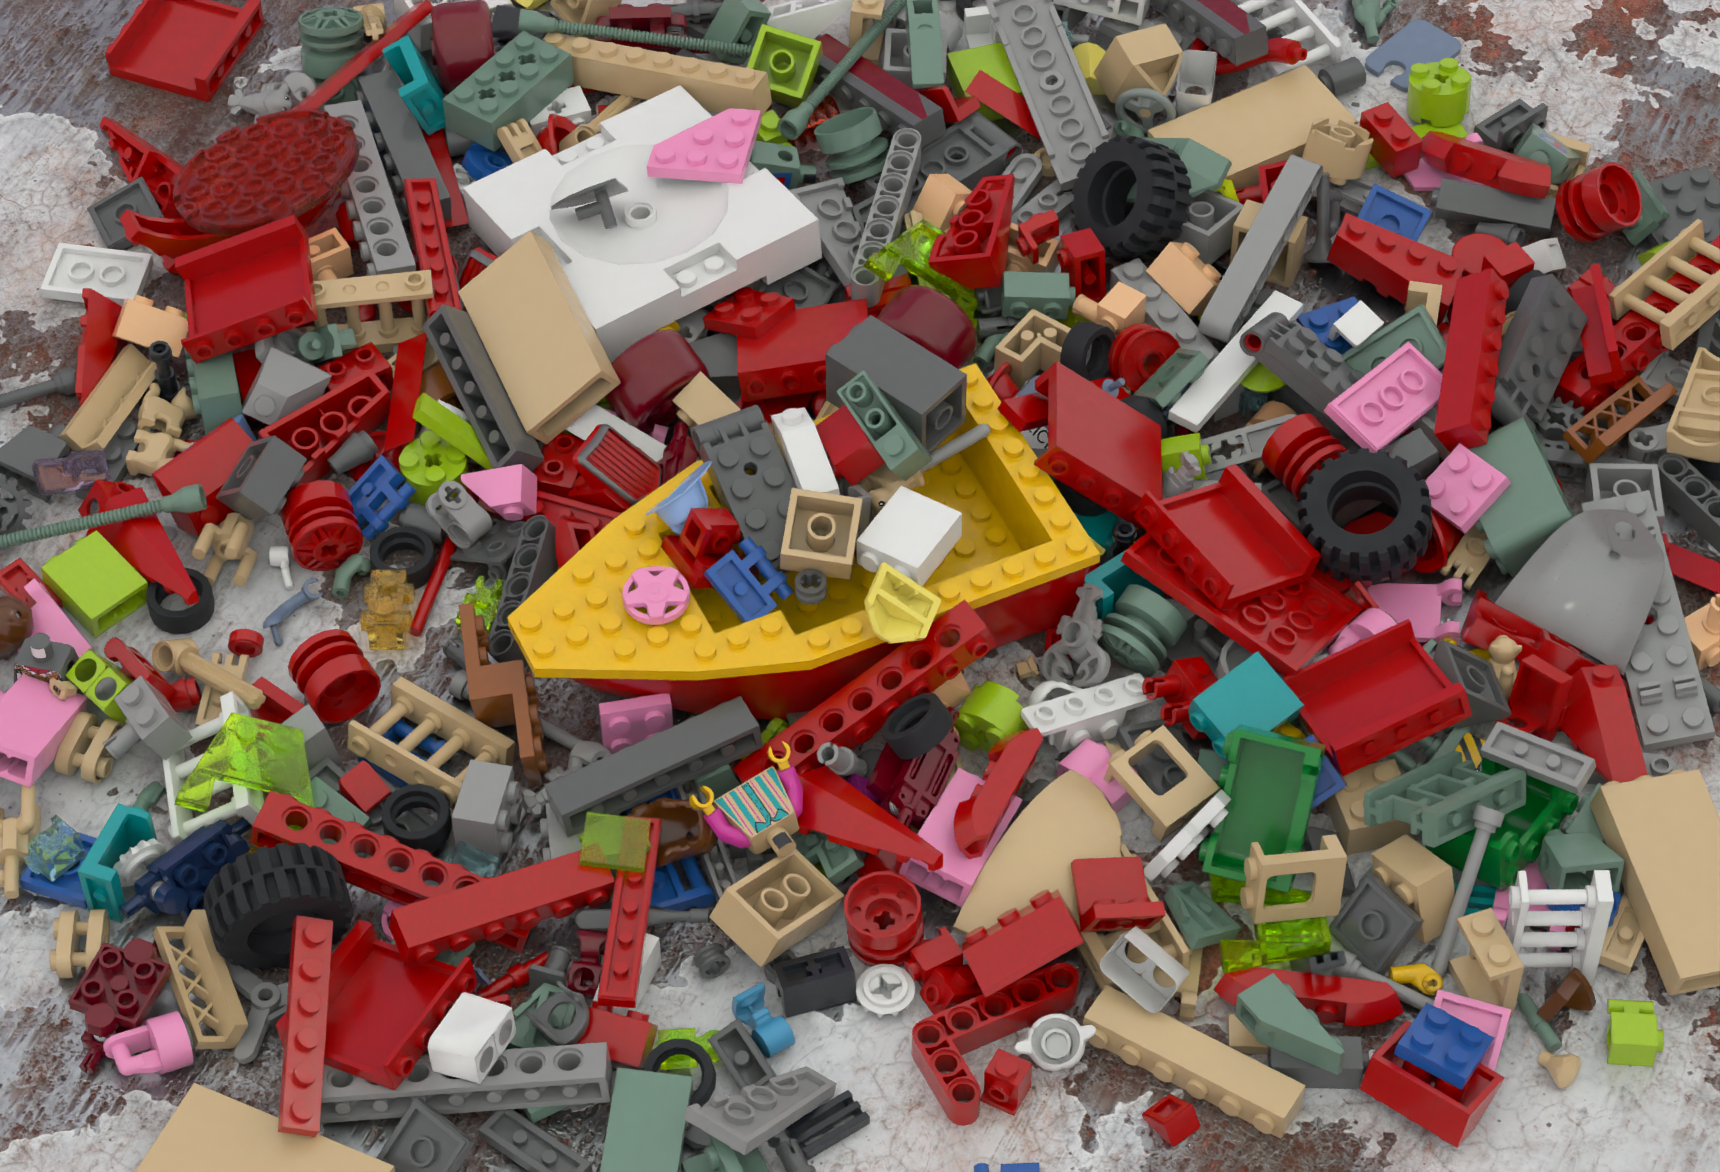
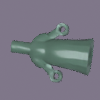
M1351 0L1354 17L1365 27L1367 42L1370 44L1377 43L1379 41L1377 28L1384 22L1386 15L1399 5L1398 0H1386L1382 5V9H1380V0Z

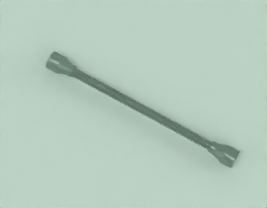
M894 0L883 12L882 19L876 20L807 100L802 102L797 108L789 110L779 120L778 130L784 137L796 140L807 128L809 117L813 114L817 105L905 7L906 0Z
M520 9L518 34L522 31L531 35L546 32L554 33L557 31L561 33L562 31V33L566 32L567 34L569 32L575 35L577 33L578 35L582 34V36L586 34V36L590 35V37L594 35V37L598 36V38L602 36V38L606 37V39L613 38L616 40L617 38V40L621 39L624 41L625 39V41L629 40L630 42L633 40V42L637 41V43L641 41V43L645 42V44H661V46L665 45L666 47L669 45V47L675 48L676 46L682 49L684 47V49L688 48L689 50L692 48V50L696 49L697 51L700 49V51L704 50L705 52L708 50V52L712 51V53L716 51V53L720 52V54L724 52V54L730 55L731 53L736 56L739 54V56L743 55L744 57L746 55L750 57L754 45L751 47V45L747 46V44L743 46V44L740 45L739 43L732 44L729 42L728 44V42L724 43L721 41L720 43V41L716 42L715 40L712 42V40L708 41V39L704 41V39L700 40V38L696 40V38L692 39V37L685 38L684 36L677 37L676 35L673 37V35L669 36L668 34L665 36V34L661 35V33L657 35V33L653 34V32L645 33V31L641 32L640 30L637 32V30L633 31L632 29L629 31V29H618L617 27L614 29L609 26L606 28V26L602 27L601 25L599 27L598 25L594 26L591 24L590 26V24L586 25L585 23L582 25V23L578 24V22L574 24V22L570 23V21L566 23V21L562 22V20L558 22L556 18L547 17L538 11Z
M201 483L184 486L171 495L163 496L160 500L131 505L122 509L118 508L109 512L105 511V513L101 512L92 516L88 515V517L84 516V518L71 519V521L67 520V522L63 521L33 529L30 528L29 530H21L20 532L17 531L16 533L13 532L12 534L0 535V549L14 545L17 546L18 544L21 545L22 543H30L31 541L34 542L35 540L38 541L39 539L43 540V538L47 539L56 535L60 536V534L77 532V530L81 531L115 522L118 523L119 521H127L128 519L131 520L132 518L135 519L136 517L140 518L149 514L153 515V513L157 514L162 511L166 513L174 511L193 513L206 510L205 492Z

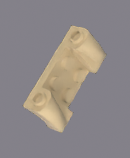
M1698 347L1666 430L1667 452L1692 459L1720 463V358L1710 353L1706 348Z

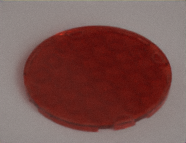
M297 109L256 118V124L241 130L236 126L216 137L217 143L206 151L200 149L186 163L177 177L173 189V199L181 219L188 226L200 232L214 235H239L293 214L299 217L333 195L353 172L359 158V143L351 125L342 117L338 116L335 118L329 116V113L326 111Z

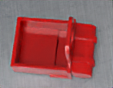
M1534 654L1522 659L1508 702L1512 714L1508 718L1496 720L1495 723L1498 721L1552 742L1557 734L1556 728L1562 725L1567 707L1565 703L1573 677Z

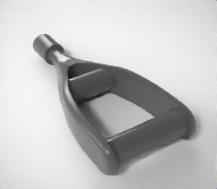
M605 902L594 908L586 906L584 910H580L575 916L577 927L582 930H608L612 902ZM651 905L648 926L673 921L710 923V908H691L690 911H677Z

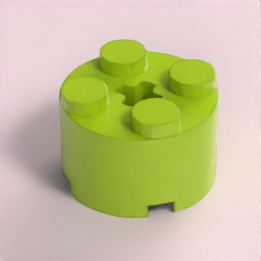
M1444 58L1440 62L1413 64L1408 78L1407 113L1410 118L1418 123H1421L1422 119L1431 121V126L1447 127L1461 123L1464 120V115L1466 113L1469 114L1472 81L1470 73L1458 66L1459 62L1453 58Z
M432 431L423 432L420 438L410 442L399 456L400 473L405 478L402 481V486L405 482H408L416 489V492L408 499L410 504L413 502L426 506L427 499L437 492L440 485L446 481H455L461 484L465 490L467 488L461 481V474L469 473L467 455ZM454 492L450 497L454 498L457 493Z
M984 681L982 686L976 683L958 710L960 715L955 723V727L961 739L959 744L969 751H975L979 748L989 752L1004 737L1020 730L1030 729L1020 716L1023 708L1017 702L1020 696L1011 689L992 681Z

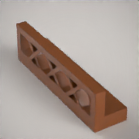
M1637 375L1567 429L1561 436L1589 465V463H1593L1633 429L1660 410L1678 391L1670 382H1667L1654 392ZM1633 388L1645 399L1643 402L1633 400ZM1614 404L1625 407L1626 415L1616 414ZM1597 418L1608 421V430L1597 426ZM1576 432L1590 435L1591 445L1588 447Z

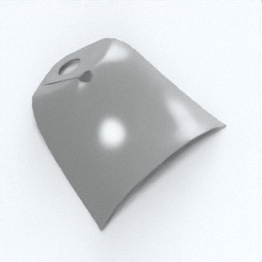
M1617 509L1587 510L1564 523L1540 546L1496 600L1495 604L1549 631L1604 664L1616 665L1619 673L1624 675L1665 570L1663 550L1648 528L1635 514ZM1618 522H1627L1634 528L1635 537L1632 540H1624L1617 535L1615 526ZM1610 550L1618 552L1621 557L1618 560H1612L1609 556Z

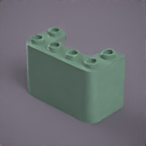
M1524 416L1489 434L1487 444L1469 449L1504 474L1511 482L1509 487L1477 520L1475 525L1480 533L1485 531L1488 537L1483 543L1490 557L1496 560L1503 575L1510 573L1513 579L1540 546L1559 527L1575 516L1547 461V453L1542 442Z

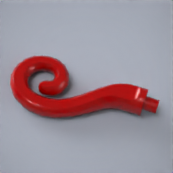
M1197 37L1192 43L1190 50L1207 51L1210 46ZM1272 38L1267 40L1268 54L1238 66L1217 52L1216 58L1220 59H1217V63L1215 62V76L1236 73L1266 62L1294 65L1299 60L1304 61L1306 59L1307 50L1302 48L1297 40Z

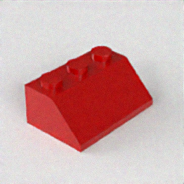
M228 419L152 473L162 496L171 495L184 486L201 483L207 501L206 510L193 513L171 512L179 529L197 537L200 536L205 524L213 523L217 526L226 519L228 514L235 513L234 510L216 499L217 494L249 443L253 441L234 419Z
M1047 889L1036 894L1029 900L1031 903L1029 906L1020 911L1012 908L997 918V924L988 929H985L984 926L978 927L964 937L966 941L961 943L962 952L985 997L990 996L1084 943L1080 926L1058 889L1052 893Z
M1406 1020L1371 1056L1360 1090L1458 1148L1476 1128L1505 1077L1480 1063L1461 1090L1394 1054L1396 1046L1412 1024Z

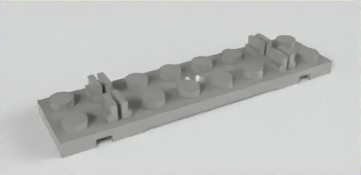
M986 0L988 11L1062 191L1073 188V185L1077 184L1079 178L1076 176L1079 169L1084 168L1086 164L1084 160L1090 153L1096 152V147L1103 142H1108L1109 135L1052 0ZM1057 80V83L1054 85L1047 84L1049 81Z
M1646 490L1581 503V512L1594 509H1617L1635 514L1648 528L1663 550L1665 570L1660 587L1648 613V616L1652 617L1654 621L1649 625H1643L1624 673L1644 751L1715 738L1713 721L1650 491ZM1618 522L1616 524L1615 531L1620 538L1632 540L1635 537V530L1629 523ZM1610 550L1609 556L1612 560H1618L1621 557L1618 552Z

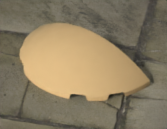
M1072 769L1045 787L1016 818L988 858L961 908L953 926L954 931L967 935L972 930L981 926L988 929L998 923L997 918L1001 914L1012 908L1020 911L1031 904L1029 900L1033 896L1047 889L1050 893L1058 889L1075 920H1078L1079 915L1071 862L1074 859L1122 857L1120 823L1116 812L1112 809L1103 792L1090 780Z

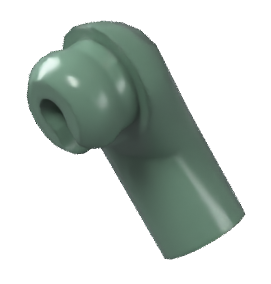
M1009 332L992 335L985 339L975 355L973 363H976L980 369H986L993 357H995V347Z

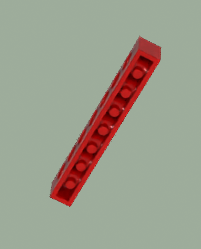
M1720 235L1710 243L1719 249ZM1700 253L1688 262L1710 275L1720 270L1719 263ZM1678 272L1665 281L1688 294L1693 293L1701 286L1699 283ZM1656 291L1643 300L1665 313L1671 312L1679 305ZM1633 310L1630 311L1613 326L1624 379L1591 386L1583 352L1566 366L1553 394L1554 403L1556 398L1560 397L1562 404H1567V402L1572 400L1574 401L1573 408L1576 409L1583 406L1585 408L1584 416L1623 387L1636 374L1643 371L1659 354L1668 349L1662 345L1659 324Z
M964 599L932 622L925 639L905 642L772 738L763 745V748L756 750L732 768L743 783L771 766L777 772L779 769L778 764L769 759L767 752L771 746L774 757L782 759L786 753L782 741L790 747L791 752L788 762L789 765H794L797 775L825 766L817 758L818 749L822 744L831 742L838 747H847L853 750L859 744L867 742L873 734L882 729L887 718L900 705L917 695L931 693L946 681L955 678L961 670L972 662L984 657L997 643L988 627Z
M270 790L252 825L251 844L258 847L266 846V848L276 847V844L287 843L288 845L305 843L309 847L313 845L321 847L338 860L346 883L403 906L491 879V877H481L471 873L460 864L439 860L426 850H415L400 844L394 837L373 833L357 822H347L334 817L323 808L307 806L298 802L296 798L289 794H278ZM290 825H298V826L302 827L303 829H302V830H292V829H290L288 826H290ZM323 839H332V840L336 841L337 843H336V844H326V843H324L322 840H323ZM363 852L367 853L371 857L361 858L356 854ZM398 866L403 868L405 871L395 872L391 870L390 867ZM432 880L437 882L439 885L429 886L424 881ZM534 927L526 930L517 928L508 931L502 937L491 942L522 954Z

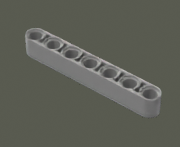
M912 128L899 129L893 135L851 271V300L866 298L868 308L875 306L881 298L903 225V217L906 214L921 165V135Z
M1295 155L1289 157L1204 310L1198 327L1199 333L1225 343H1229L1238 333L1313 196L1322 177V165Z

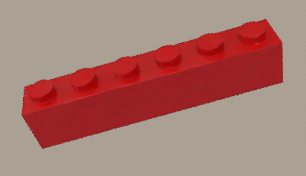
M1492 268L1458 278L1456 281L1434 435L1450 453L1459 443L1467 449L1487 444L1488 431L1491 427L1492 402L1495 400L1494 388L1496 376L1499 372L1498 359L1502 348L1503 324L1506 321V301L1509 297V289L1506 282L1501 280Z
M595 845L393 909L388 927L405 965L415 961L417 963H425L435 958L437 954L449 950L459 952L468 948L472 943L483 939L488 941L496 940L505 935L506 932L517 928L522 930L530 929L538 925L542 920L551 917L560 919L585 906L590 908L598 907L610 899L615 880L599 845Z

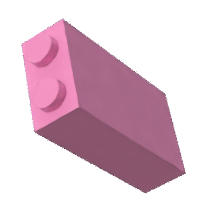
M22 674L0 699V777L31 787L55 759L57 750L76 715L80 711L86 712L88 697L76 693V696L67 697L64 701L60 700L51 692L49 688L50 683Z
M958 768L939 798L937 805L933 808L917 834L943 853V868L931 871L928 870L926 863L910 858L907 863L902 862L899 874L905 876L916 885L962 907L988 858L1016 820L1023 799L1015 796L982 857L968 859L959 850L955 840L954 816L959 802L970 799L977 784L983 786L986 781Z

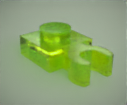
M479 576L475 582L476 594L466 593L462 604L473 603L476 615H483L485 630L490 634L499 606V598L502 595L501 580L497 579L492 588H485L484 576ZM458 612L456 625L458 628H461L460 613Z
M695 1027L658 1030V1045L674 1038L689 1039L701 1045L713 1062L721 1061L707 1040L719 1032V1030H710L704 1033L703 1036L698 1037L695 1034ZM677 1054L667 1058L661 1064L660 1070L696 1068L698 1063L687 1055Z

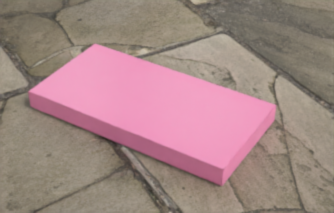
M1408 341L1330 402L1324 409V412L1361 448H1369L1370 453H1377L1378 449L1383 450L1438 406L1443 374Z

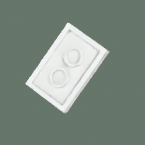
M59 243L40 288L42 298L84 303L82 290L83 288H91L123 306L125 299L134 300L135 295L141 296L154 263L152 254Z

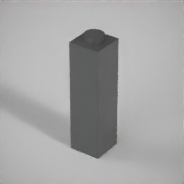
M1442 178L1440 188L1434 187L1430 206L1436 207L1435 218L1478 225L1480 221L1486 223L1518 224L1519 228H1523L1527 235L1549 238L1556 199L1545 197V199L1529 197L1494 187Z
M1420 427L1383 449L1388 451L1389 456L1393 459L1397 455L1407 460V467L1414 466L1420 472L1421 480L1432 474L1440 465L1439 451ZM1370 499L1354 501L1344 506L1335 515L1333 521L1339 527H1342L1383 502Z

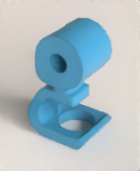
M761 982L733 997L732 1012L736 1019L739 1018L742 1023L747 1024L753 1029V1040L766 1058H771L795 1044V1037L791 1027L782 1016L772 1017L768 1008H764L766 988L764 983Z

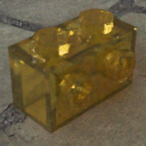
M372 570L370 584L364 585V603L368 604V609L361 612V630L367 631L370 650H405L406 632L412 629V612L409 611V604H414L415 599L414 584H408L406 570Z

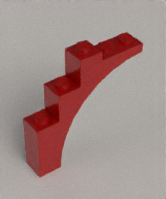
M300 163L283 180L263 194L239 206L216 214L195 218L166 219L146 216L127 209L119 219L125 229L124 234L131 243L137 246L141 244L150 248L155 254L162 257L164 268L169 273L177 276L179 272L175 268L174 258L295 214L304 227L334 195V192L323 173Z

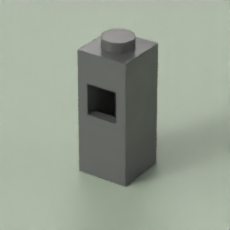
M1336 1036L1341 1041L1345 1050L1342 1072L1338 1075L1270 1046L1268 1047L1267 1060L1268 1067L1306 1085L1305 1088L1360 1089L1362 1074H1365L1369 1064V1053L1362 1051L1361 1037Z

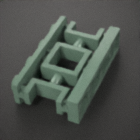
M1453 751L1366 790L1363 802L1364 823L1368 826H1374L1395 819L1411 824V834L1418 835L1422 833V844L1434 848L1476 828L1474 827L1476 819L1472 817L1477 804L1505 814L1526 805V770L1514 767L1491 776L1475 771L1473 761L1467 760L1462 763V753Z

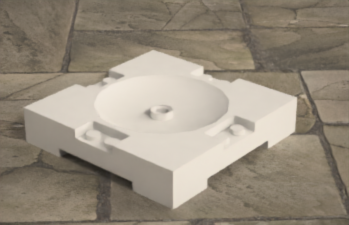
M681 85L601 122V133L553 156L546 149H543L463 187L469 226L498 257L530 230L551 244L611 363L631 345L674 322V319L676 321L759 279H762L769 285L822 258L819 219L766 168L759 171L749 161L742 184L648 177L647 164L654 145L713 117ZM614 178L628 188L627 192L609 197L617 222V226L611 229H605L601 214L581 221L578 220L575 208L587 204L551 210L552 205L567 196Z

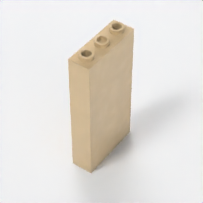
M1305 64L1148 130L1147 138H1190L1224 156L1232 163L1225 179L1232 180L1236 190L1258 185V181H1260L1259 166L1286 161L1291 155L1302 158L1311 125L1315 119L1329 118L1328 124L1338 125L1339 119L1356 125L1358 121Z
M531 230L458 291L526 433L539 441L548 444L621 383L551 244Z
M1677 769L1663 776L1652 777L1651 775H1644L1629 782L1619 783L1618 781H1610L1599 787L1591 801L1590 807L1606 845L1625 860L1621 882L1668 995L1720 986V817L1699 769L1691 771Z
M193 1083L135 1172H395V1167L319 1134L316 1137L278 1132V1117Z

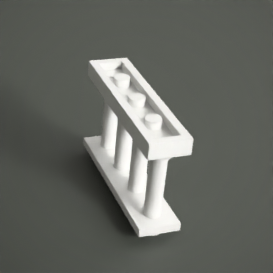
M1249 0L1237 5L1249 14L1276 2L1283 11L1259 21L1266 26V31L1292 20L1299 30L1281 38L1297 40L1299 42L1309 39L1316 47L1307 52V57L1304 61L1299 60L1294 65L1266 62L1254 66L1255 70L1265 81L1305 64L1307 66L1324 57L1331 65L1341 62L1343 45L1340 39L1329 32L1302 0Z
M233 691L220 696L222 712L219 713L218 718L189 730L192 738L166 761L163 759L171 821L168 831L176 845L202 826L208 828L220 819L226 820L238 815L239 817L243 816L253 825L264 804L251 711ZM225 730L226 740L223 741L222 746L185 762L184 748ZM229 758L230 768L227 769L226 774L189 790L187 776ZM233 786L234 797L231 798V802L193 818L192 804Z
M1594 870L1591 885H1586L1585 889L1528 890L1526 871H1518L1515 886L1509 887L1510 911L1505 933L1523 963L1524 968L1570 967L1571 970L1575 967L1585 976L1589 984L1593 986L1614 904L1610 871ZM1585 904V907H1580L1579 911H1528L1529 905ZM1525 926H1580V928H1575L1574 932H1523ZM1520 947H1575V949H1570L1569 953H1519Z

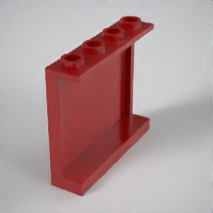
M144 0L136 7L133 16L127 24L122 26L120 34L106 49L105 59L108 62L110 75L210 102L263 26L264 18L261 1L248 0L244 7L240 9L211 0Z
M295 214L174 258L175 268L184 280L189 337L181 339V344L195 363L318 319L309 238Z
M867 299L796 309L758 339L737 336V374L743 402L826 390L825 355L828 349L845 338L856 324H861L869 317Z
M1056 361L1035 380V390L1048 398V450L1034 461V465L1141 529L1143 526L1134 518V515L1145 491L1149 490L1158 501L1163 500L1161 425Z
M1236 464L1225 467L1218 483L1160 501L1149 490L1145 491L1134 515V518L1219 610L1310 580L1322 556Z
M1409 619L1300 669L1294 676L1287 675L1281 678L1304 704L1298 717L1308 731L1316 737L1318 742L1326 745L1325 754L1330 758L1342 777L1472 716L1465 688L1460 682L1452 685L1416 640Z
M360 919L331 955L324 1064L396 1090L404 1078L411 1074L414 1065L423 1053L428 1050V1042L431 1035L463 992L472 994L478 982L471 958L465 956L458 967L436 959L425 963H417L415 961L405 965L397 946L377 939L372 923ZM286 1012L276 1023L283 1048Z

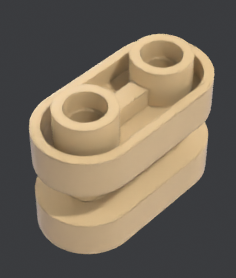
M80 711L57 750L54 764L55 771L67 776H74L78 769L81 768V778L96 784L100 783L103 778H108L113 767L114 757L105 748L103 742L124 726L123 722L107 718L98 727L97 715Z
M91 909L88 921H80L78 910H64L60 912L59 918H54L53 936L54 940H57L56 949L50 950L49 961L51 971H56L59 979L75 978L77 967H86L87 970L103 942L109 944L110 920L107 909ZM87 935L85 952H79L80 936Z

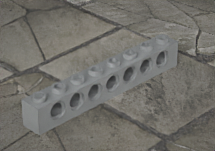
M356 100L325 105V119H320L321 134L323 138L328 137L326 139V146L329 158H335L333 159V170L335 178H341L339 180V187L342 199L348 198L346 201L347 215L349 220H355L352 222L353 233L356 241L361 240L359 249L362 261H368V264H366L367 276L416 271V264L362 101Z
M607 1042L507 1049L498 1057V1060L481 1084L432 1071L429 1055L421 1056L414 1065L411 1074L404 1078L396 1090L324 1064L320 1123L403 1117L415 1098H422L440 1114L611 1102L612 1064Z

